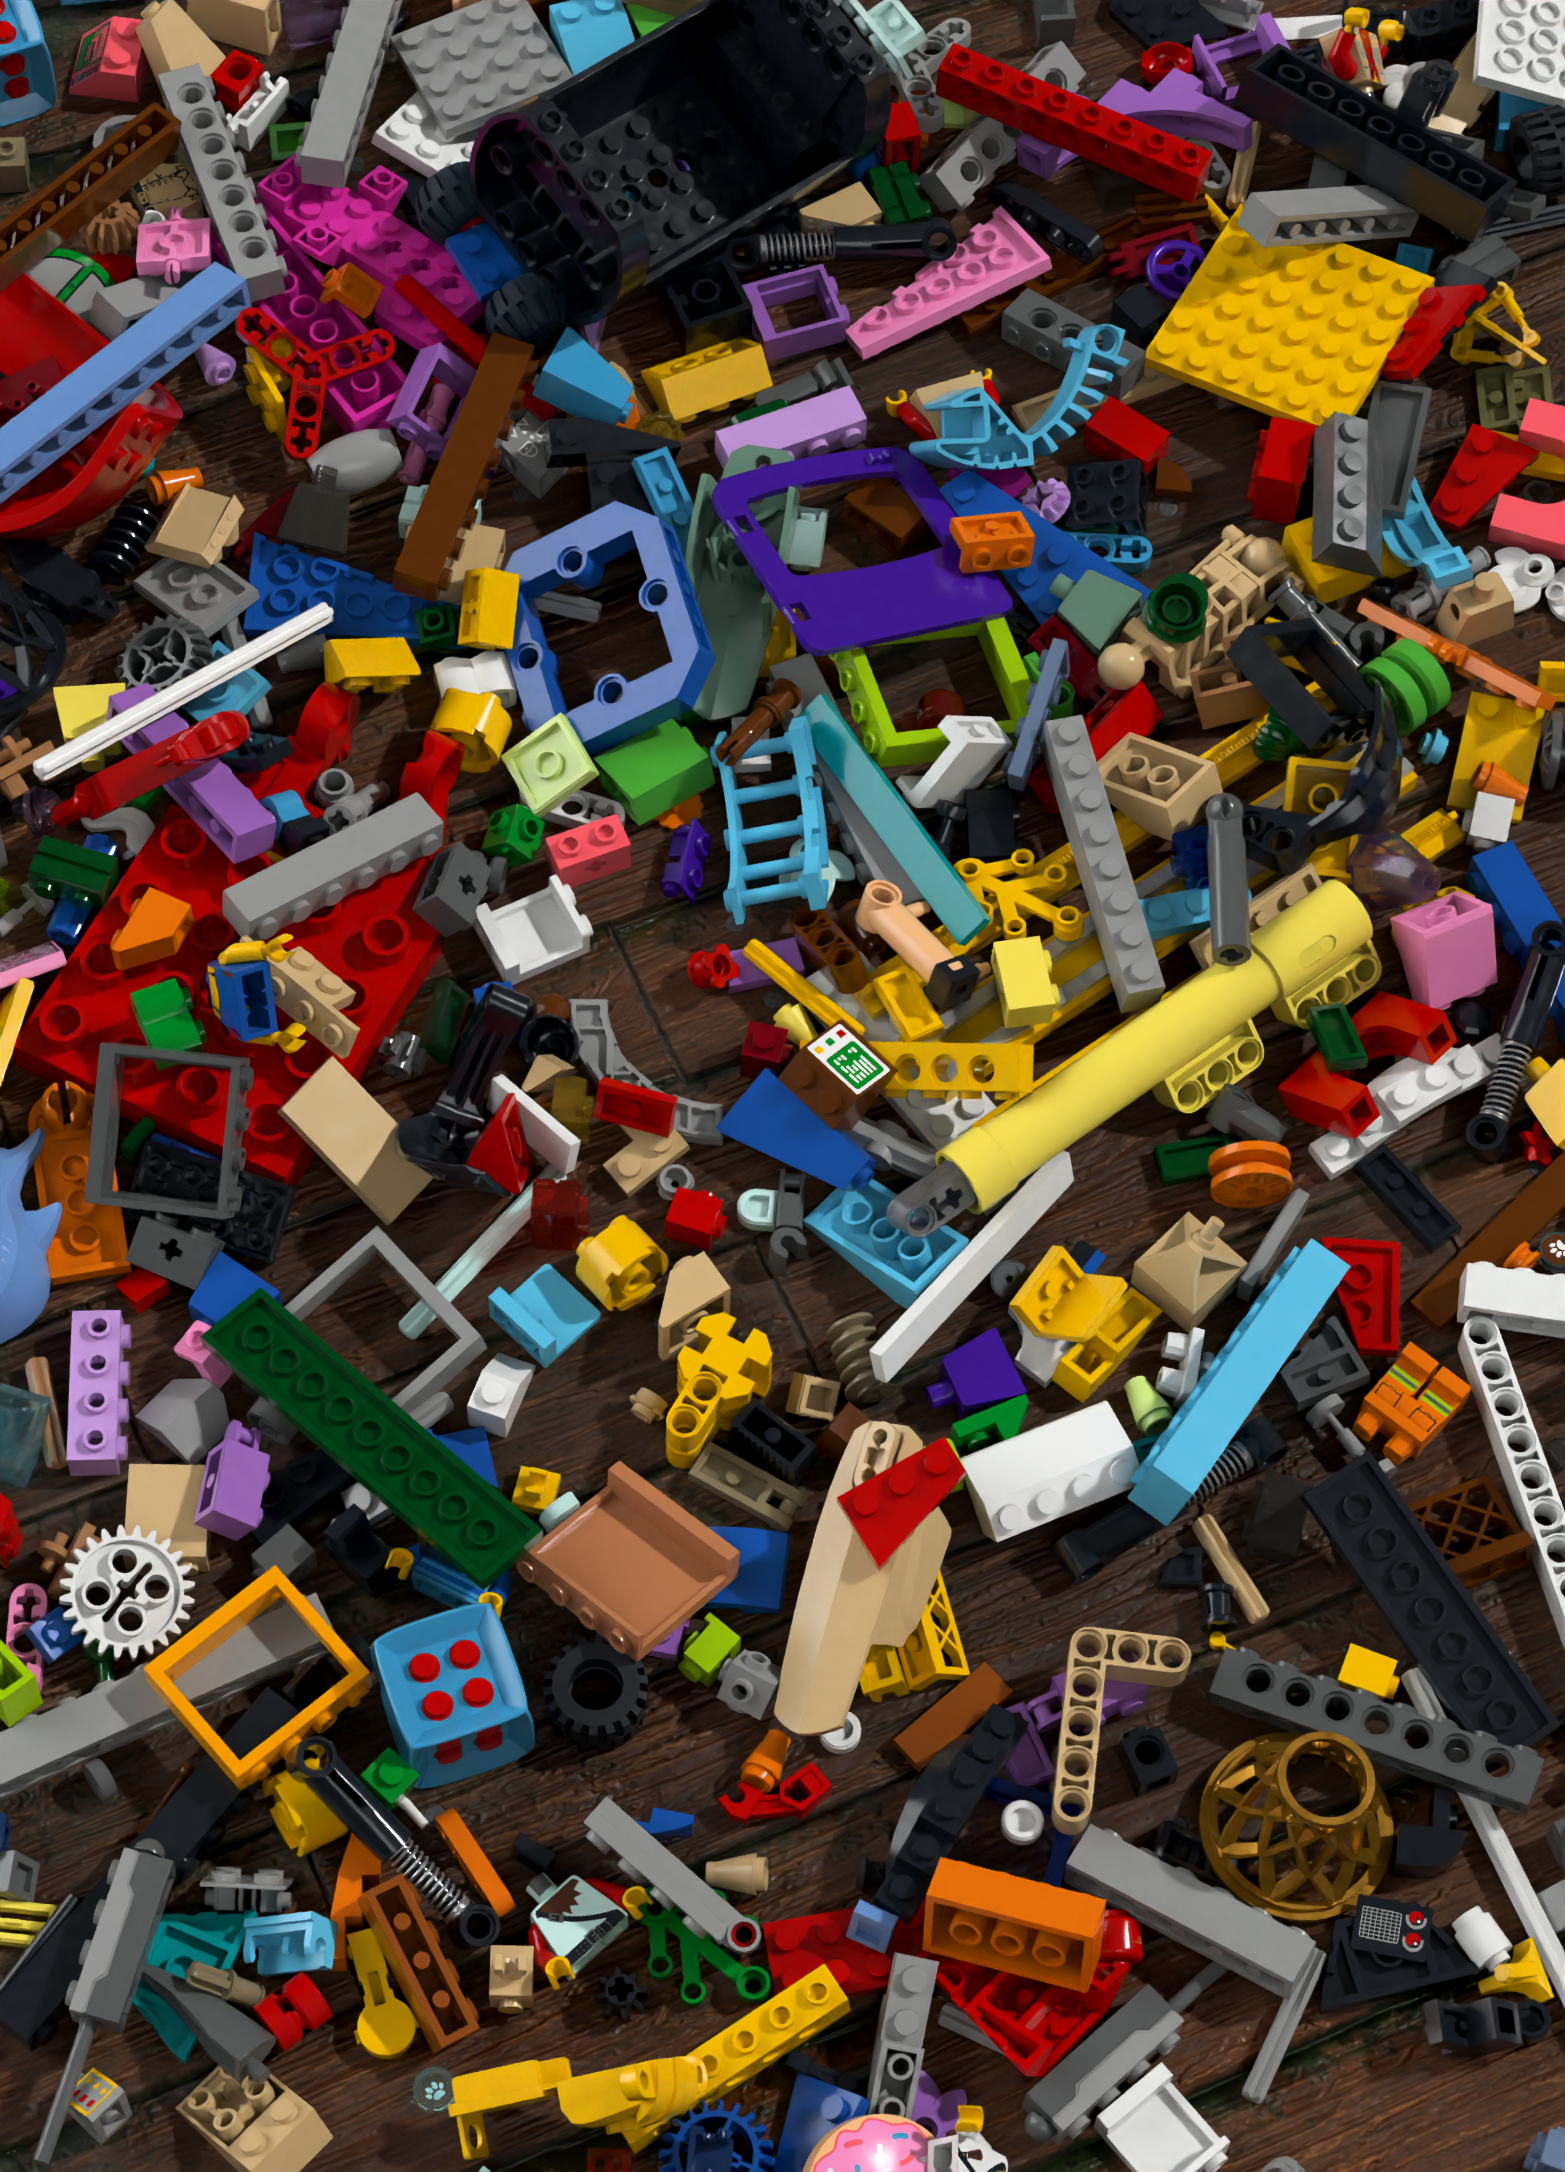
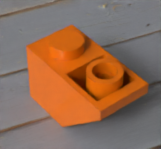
M149 887L143 898H137L133 903L129 913V921L124 929H118L112 938L110 950L113 954L115 968L125 970L176 955L194 925L191 905Z

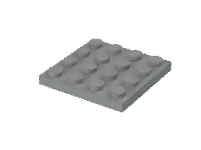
M482 0L390 36L394 51L446 140L479 128L491 117L528 97L540 96L573 77L527 0Z

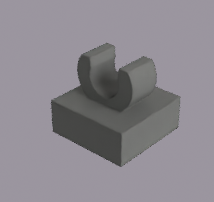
M16 1850L1 1851L0 1897L13 1901L34 1903L40 1863Z

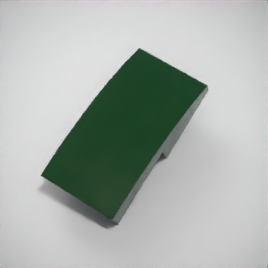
M451 603L415 611L421 647L444 648L461 646L458 645L461 608L454 609Z

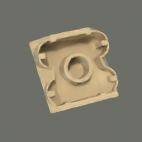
M187 481L177 491L147 541L145 549L147 552L209 569L213 564L221 560L222 547L233 545L239 539V518L244 512V508L235 494L230 498L191 487Z

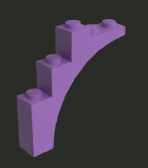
M1175 67L1150 93L1142 87L1121 78L1097 102V104L1171 135L1209 140L1243 153L1252 145V119L1219 103L1214 98L1203 95V81ZM1025 132L1017 139L1018 165L1045 180L1064 164L1079 156Z

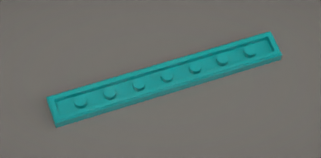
M819 694L797 716L807 715L813 746L958 945L965 946L991 921L990 917L827 695Z

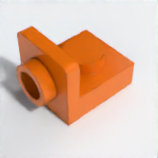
M349 261L337 270L332 268L326 274L321 283L324 290L319 300L326 304L335 298L364 319L371 315L384 286Z

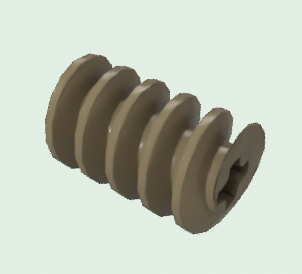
M866 1312L846 1316L834 1323L826 1332L827 1341L832 1345L831 1354L836 1359V1369L841 1373L840 1382L845 1387V1398L849 1402L856 1404L883 1400L890 1397L896 1390L894 1384H883L884 1382L875 1379L869 1350L877 1343L876 1340L872 1339L877 1336L878 1330L874 1326H867L873 1321V1316Z

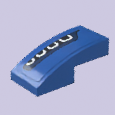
M653 1807L650 1823L634 1820L662 1845L679 1842L693 1836L694 1815Z

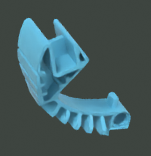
M1100 324L1085 327L1080 331L1077 340L1071 337L1063 338V347L1073 351L1068 370L1052 404L1042 417L1025 433L1020 432L981 387L952 390L923 406L925 411L941 410L942 439L912 442L909 445L911 455L933 466L944 469L957 468L958 471L970 469L976 472L1034 465L1033 451L1035 455L1041 456L1053 453L1058 449L1053 440H1065L1076 432L1067 423H1080L1087 421L1092 414L1078 405H1092L1101 402L1104 394L1084 386L1109 383L1112 381L1114 374L1088 368L1090 359L1116 368L1127 366L1130 360L1118 356L1126 330L1110 324ZM1097 333H1099L1103 338V347L1101 350H1099L1095 344V337Z

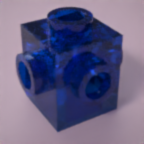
M1208 824L1172 834L1173 856L1169 857L1170 866L1174 878L1182 879L1185 890L1209 888L1207 859Z

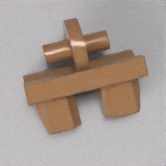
M10 735L1 739L5 750L0 752V765L8 760H11V762L0 767V790L11 803L29 794L30 790L21 776L33 771L35 760L55 750L50 740L22 755L24 751L32 748V744L27 737L17 743ZM60 774L47 781H41L38 776L36 777L40 784L44 786L59 778Z
M85 1522L82 1529L76 1532L68 1550L64 1546L69 1537L62 1532L57 1533L53 1542L40 1540L36 1548L37 1552L44 1557L40 1569L46 1573H51L55 1564H60L46 1591L48 1597L57 1600L61 1595L70 1593L69 1590L60 1587L61 1579L73 1578L72 1575L64 1570L65 1564L73 1563L78 1565L79 1562L75 1559L73 1551L76 1548L87 1553L89 1550L86 1545V1538L90 1537L98 1544L102 1542L99 1537L93 1535L97 1527Z

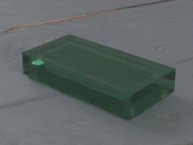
M448 977L436 980L418 1044L420 1048L426 1049V1053L440 1065L449 1064L451 1053L460 1035L470 996Z

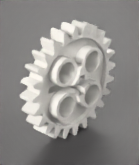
M119 1525L116 1537L111 1538L106 1529H102V1542L99 1544L90 1537L86 1538V1545L89 1550L87 1553L75 1548L73 1555L79 1562L78 1565L73 1563L65 1564L64 1570L72 1575L73 1578L60 1580V1587L69 1590L70 1593L59 1597V1604L71 1605L72 1608L63 1614V1620L76 1619L77 1623L71 1629V1634L77 1635L84 1631L87 1634L83 1642L85 1648L94 1641L99 1643L98 1656H102L109 1647L113 1649L115 1661L119 1660L122 1650H128L132 1661H136L138 1649L143 1648L145 1653L151 1657L153 1656V1643L157 1642L164 1649L168 1648L169 1643L166 1634L169 1633L176 1637L181 1635V1630L175 1622L188 1623L190 1616L181 1608L191 1607L195 1599L184 1595V1592H188L195 1587V1582L183 1580V1577L190 1573L191 1566L184 1565L178 1567L177 1563L182 1558L183 1552L180 1550L169 1554L167 1552L171 1544V1539L169 1538L160 1545L155 1543L156 1530H152L147 1538H142L140 1526L136 1525L132 1536H126L123 1526ZM119 1555H128L135 1561L136 1567L129 1573H120L113 1567L112 1561ZM146 1564H150L152 1569L136 1585L134 1592L136 1599L127 1597L114 1616L108 1622H104L102 1617L119 1599V1586L124 1589L128 1588L140 1570ZM153 1580H159L167 1586L168 1594L163 1598L153 1599L145 1591L146 1584ZM93 1587H102L108 1592L110 1598L103 1605H93L86 1598L87 1591ZM132 1612L141 1618L142 1625L135 1631H126L119 1625L118 1619L124 1613Z

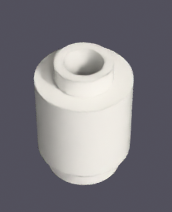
M1476 1906L1452 1923L1451 1926L1456 1931L1455 1939L1470 1960L1476 1964L1478 1970L1487 1967L1489 1972H1493L1498 1964H1504L1510 1960L1511 1957L1507 1952L1513 1945L1489 1912L1484 1913L1479 1906Z

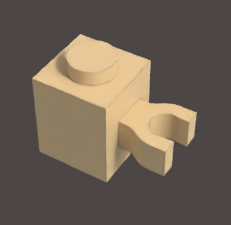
M491 1945L490 2007L498 2008L499 2012L507 2014L521 2013L524 2011V2008H533L534 1946Z

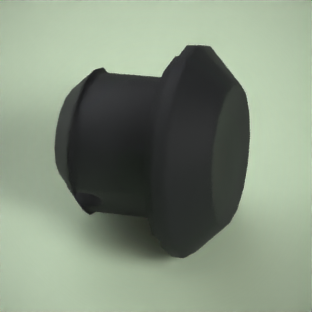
M867 1854L858 1859L855 1885L860 1892H864L866 1886L880 1888L885 1880L886 1864L884 1862L869 1861Z

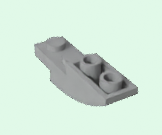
M894 1952L887 1993L883 1994L867 2093V2100L871 2103L865 2115L890 2114L911 2120L925 2051L922 2045L939 1964L938 1961Z

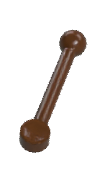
M185 1763L179 1767L178 1777L147 1821H141L137 1825L136 1831L138 1836L177 1792L184 1781L195 1771L191 1764Z

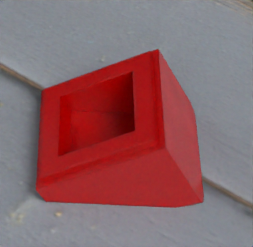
M138 1267L114 1284L115 1288L137 1315L170 1293L169 1284L163 1276L142 1267Z

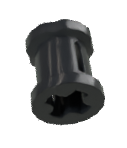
M1209 1583L1198 1588L1197 1596L1202 1601L1204 1619L1200 1622V1629L1203 1633L1221 1632L1226 1634L1237 1628L1236 1618L1232 1617L1230 1598L1234 1594L1232 1585L1227 1583Z

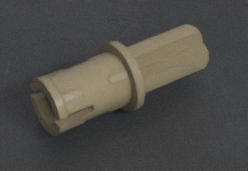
M194 1961L185 1970L184 1975L187 1985L215 1995L225 2002L228 2000L252 2010V2006L265 1997L264 1985L238 1977L236 1972L230 1968L220 1970L205 1963Z

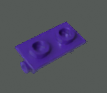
M692 818L690 826L680 825L673 832L668 857L670 860L680 861L666 863L660 885L665 896L675 898L678 896V893H684L691 903H695L698 888L702 886V870L705 858L711 849L710 837L696 818Z

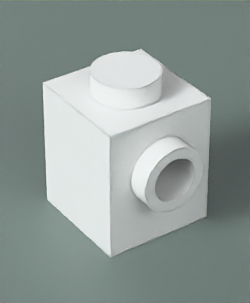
M1478 792L1473 809H1465L1461 831L1468 832L1465 844L1473 846V850L1482 853L1506 843L1515 799Z

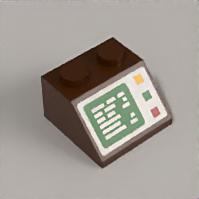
M840 1019L803 1046L778 1077V1080L832 1130H852L895 1076L898 1069L845 1020Z

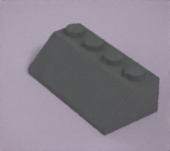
M1334 411L1314 431L1312 562L1379 578L1382 575L1383 443L1367 419Z

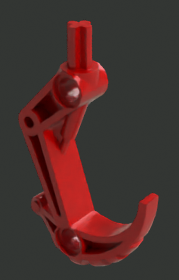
M235 710L221 711L90 776L75 786L76 790L73 797L50 809L53 814L50 816L53 824L57 822L60 828L83 817L94 821L117 810L127 802L236 749L249 737L250 725L247 718L241 712Z

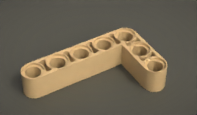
M1083 1627L1072 1636L1067 1656L1051 1809L1052 1823L1059 1832L1066 1835H1076L1084 1830L1089 1820L1093 1802L1105 1679L1173 1687L1180 1684L1186 1677L1191 1660V1650L1181 1639L1097 1627ZM1082 1646H1090L1097 1651L1098 1655L1087 1658L1082 1656L1077 1649ZM1123 1651L1133 1652L1138 1656L1139 1661L1134 1663L1125 1662L1120 1658L1119 1653ZM1165 1656H1171L1176 1658L1181 1665L1177 1668H1169L1160 1659ZM1078 1685H1086L1093 1690L1094 1694L1089 1697H1082L1075 1693L1073 1688ZM1074 1724H1081L1088 1728L1090 1734L1079 1737L1074 1735L1069 1727ZM1070 1764H1078L1085 1769L1086 1774L1075 1777L1070 1775L1065 1767ZM1065 1804H1074L1081 1809L1082 1814L1077 1817H1070L1062 1812L1061 1807Z

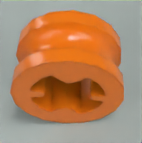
M1525 1241L1511 1253L1505 1261L1503 1268L1515 1269L1522 1267L1532 1269L1540 1259L1541 1254L1538 1251L1531 1252L1529 1250L1530 1244Z

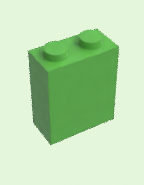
M673 719L630 738L594 758L595 767L600 774L598 775L600 786L615 801L622 805L624 811L639 826L715 784L711 752L705 746L700 747L695 742L689 729L685 726L681 728Z

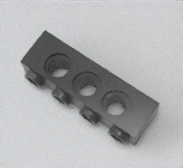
M1027 288L1002 312L1001 338L1066 373L1073 351L1063 347V338L1071 337L1077 340L1080 331L1085 327L1096 324ZM1097 333L1095 337V344L1097 348L1101 350L1103 347V338L1099 333ZM1124 339L1122 340L1118 356L1130 360L1126 367L1116 368L1091 359L1088 368L1114 374L1112 381L1109 383L1089 386L1109 397L1112 396L1118 401L1144 377L1146 351Z

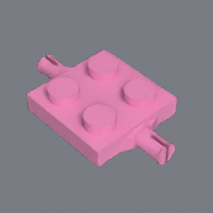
M172 206L168 210V220L157 223L138 224L136 266L138 275L161 276L165 274L164 279L167 283L172 284V278L174 277V283L177 284L180 281V271L194 273L211 265L213 230L211 218L186 219L183 218L184 211L181 207L176 206L175 214L174 206Z

